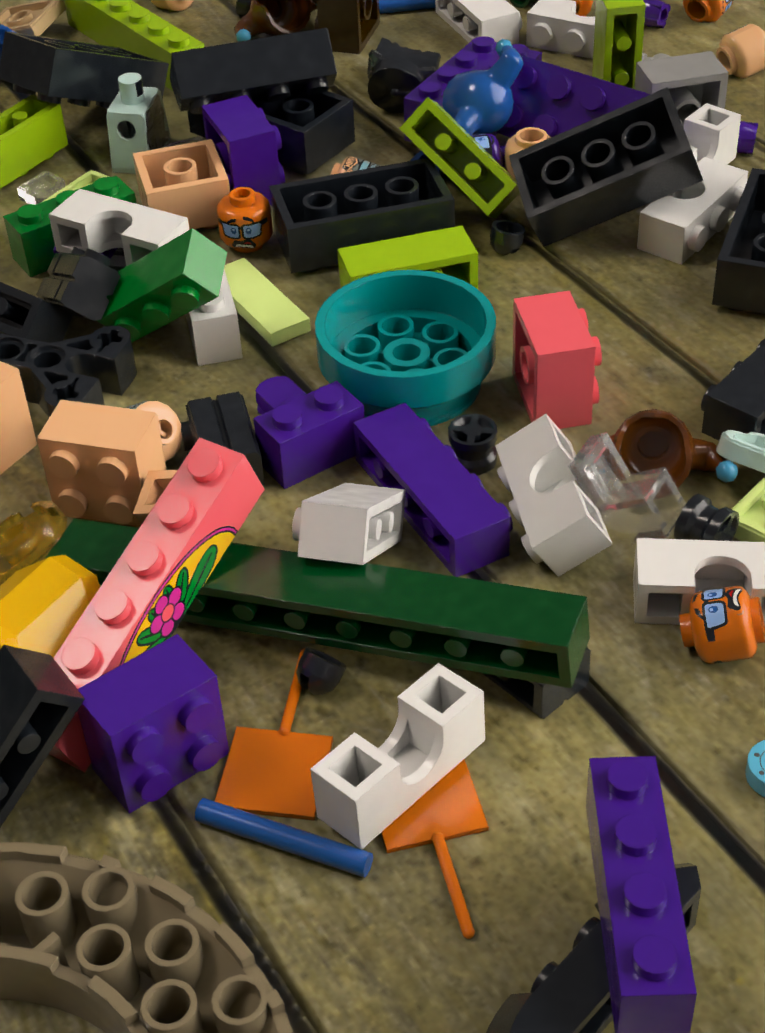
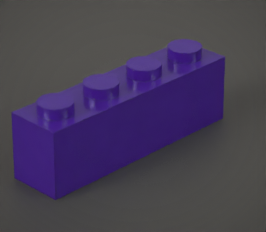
M402 403L353 422L356 461L377 486L406 490L403 517L453 576L460 577L509 556L510 532L513 530V521L508 509L504 504L497 503L484 489L480 478L474 473L470 474L458 461L454 450L449 445H444L435 436L426 419L419 418L406 403Z
M656 756L589 758L586 812L615 1033H690L697 992Z

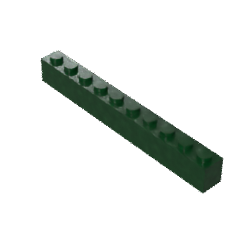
M74 518L45 558L66 555L96 574L99 585H102L139 528ZM232 542L181 620L433 665L439 663L445 667L572 688L590 639L586 596L370 563L359 565L298 557V552Z

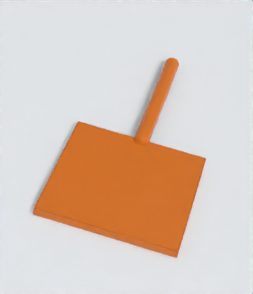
M305 648L300 651L279 731L236 726L215 802L252 814L315 820L316 805L310 769L331 752L333 736L291 732L302 690L301 685L298 683L296 671Z
M463 759L384 829L381 835L387 853L433 843L462 935L466 939H471L475 935V930L445 840L488 831L489 826L465 759Z

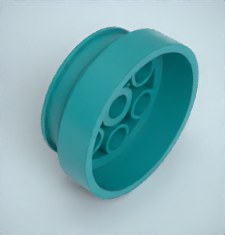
M396 270L357 279L329 296L320 307L315 320L317 359L323 376L329 383L338 381L364 405L365 417L406 403L419 418L426 419L430 426L451 420L467 410L476 400L480 393L482 381L492 369L496 357V315L492 304L482 292L471 284L442 273L423 270Z

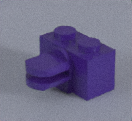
M287 376L272 377L258 385L256 388V403L258 404L257 411L259 416L253 418L255 437L261 453L262 467L284 489L355 456L353 422L365 418L364 405L338 381L322 386L308 394Z

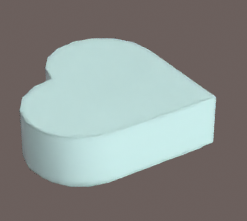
M727 430L721 434L716 448L719 455L765 473V434L756 432L746 434L734 430Z

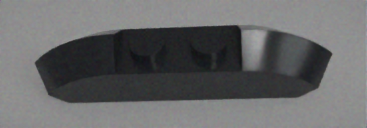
M691 863L675 864L686 934H688L696 924L701 883L697 866ZM597 902V903L595 904V907H596V909H597L598 912H599V906H598V902ZM597 917L590 918L583 925L574 940L573 950L559 965L553 961L542 969L535 979L530 993L511 994L495 1014L486 1033H601L613 1020L601 921Z

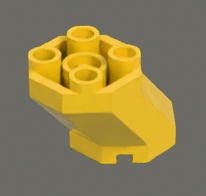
M66 555L51 556L16 571L0 585V649L3 645H9L49 654L54 658L101 587L97 575Z

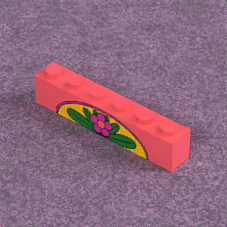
M199 437L54 656V660L77 689L171 638L265 490L244 454ZM77 711L49 755L85 773L91 764Z

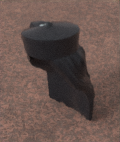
M382 37L377 49H372L368 54L369 98L383 110L394 113L404 112V97L439 69L440 53L421 52L420 49L413 50L401 47L398 43H392L390 40Z

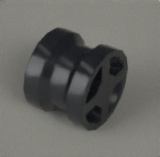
M465 414L451 421L448 427L450 447L454 450L458 461L470 474L481 475L487 473L497 463V450L495 447L498 432L497 425L485 415Z
M698 493L689 499L683 507L675 525L674 537L675 539L732 541L739 524V513L728 507L718 509L712 505L711 499Z

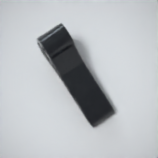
M105 326L97 329L90 335L53 343L0 333V361L19 369L27 402L39 404L48 417L51 416L60 400L105 405L102 392L122 396L137 375L130 332L121 326Z

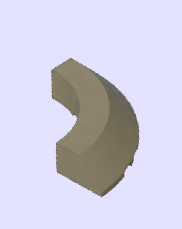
M0 842V1000L33 1002L58 1008L81 1017L102 1029L105 1033H294L282 998L276 989L273 990L265 974L255 963L254 954L239 935L225 922L220 925L211 915L196 906L194 897L177 885L157 875L150 879L144 875L121 867L119 859L103 855L101 861L68 854L66 846L29 842Z

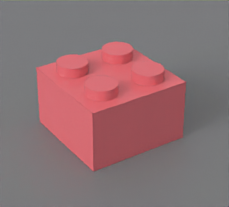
M570 291L514 298L512 375L531 423L547 414L559 429L591 424L592 406L599 402V387L594 376L595 366L601 365L602 352L598 337H591L588 331V319L583 308L578 309Z

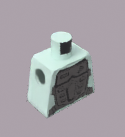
M125 73L118 77L120 91L107 109L106 114L112 172L136 174L132 153L164 148L171 137L161 91L156 87H143L140 74Z

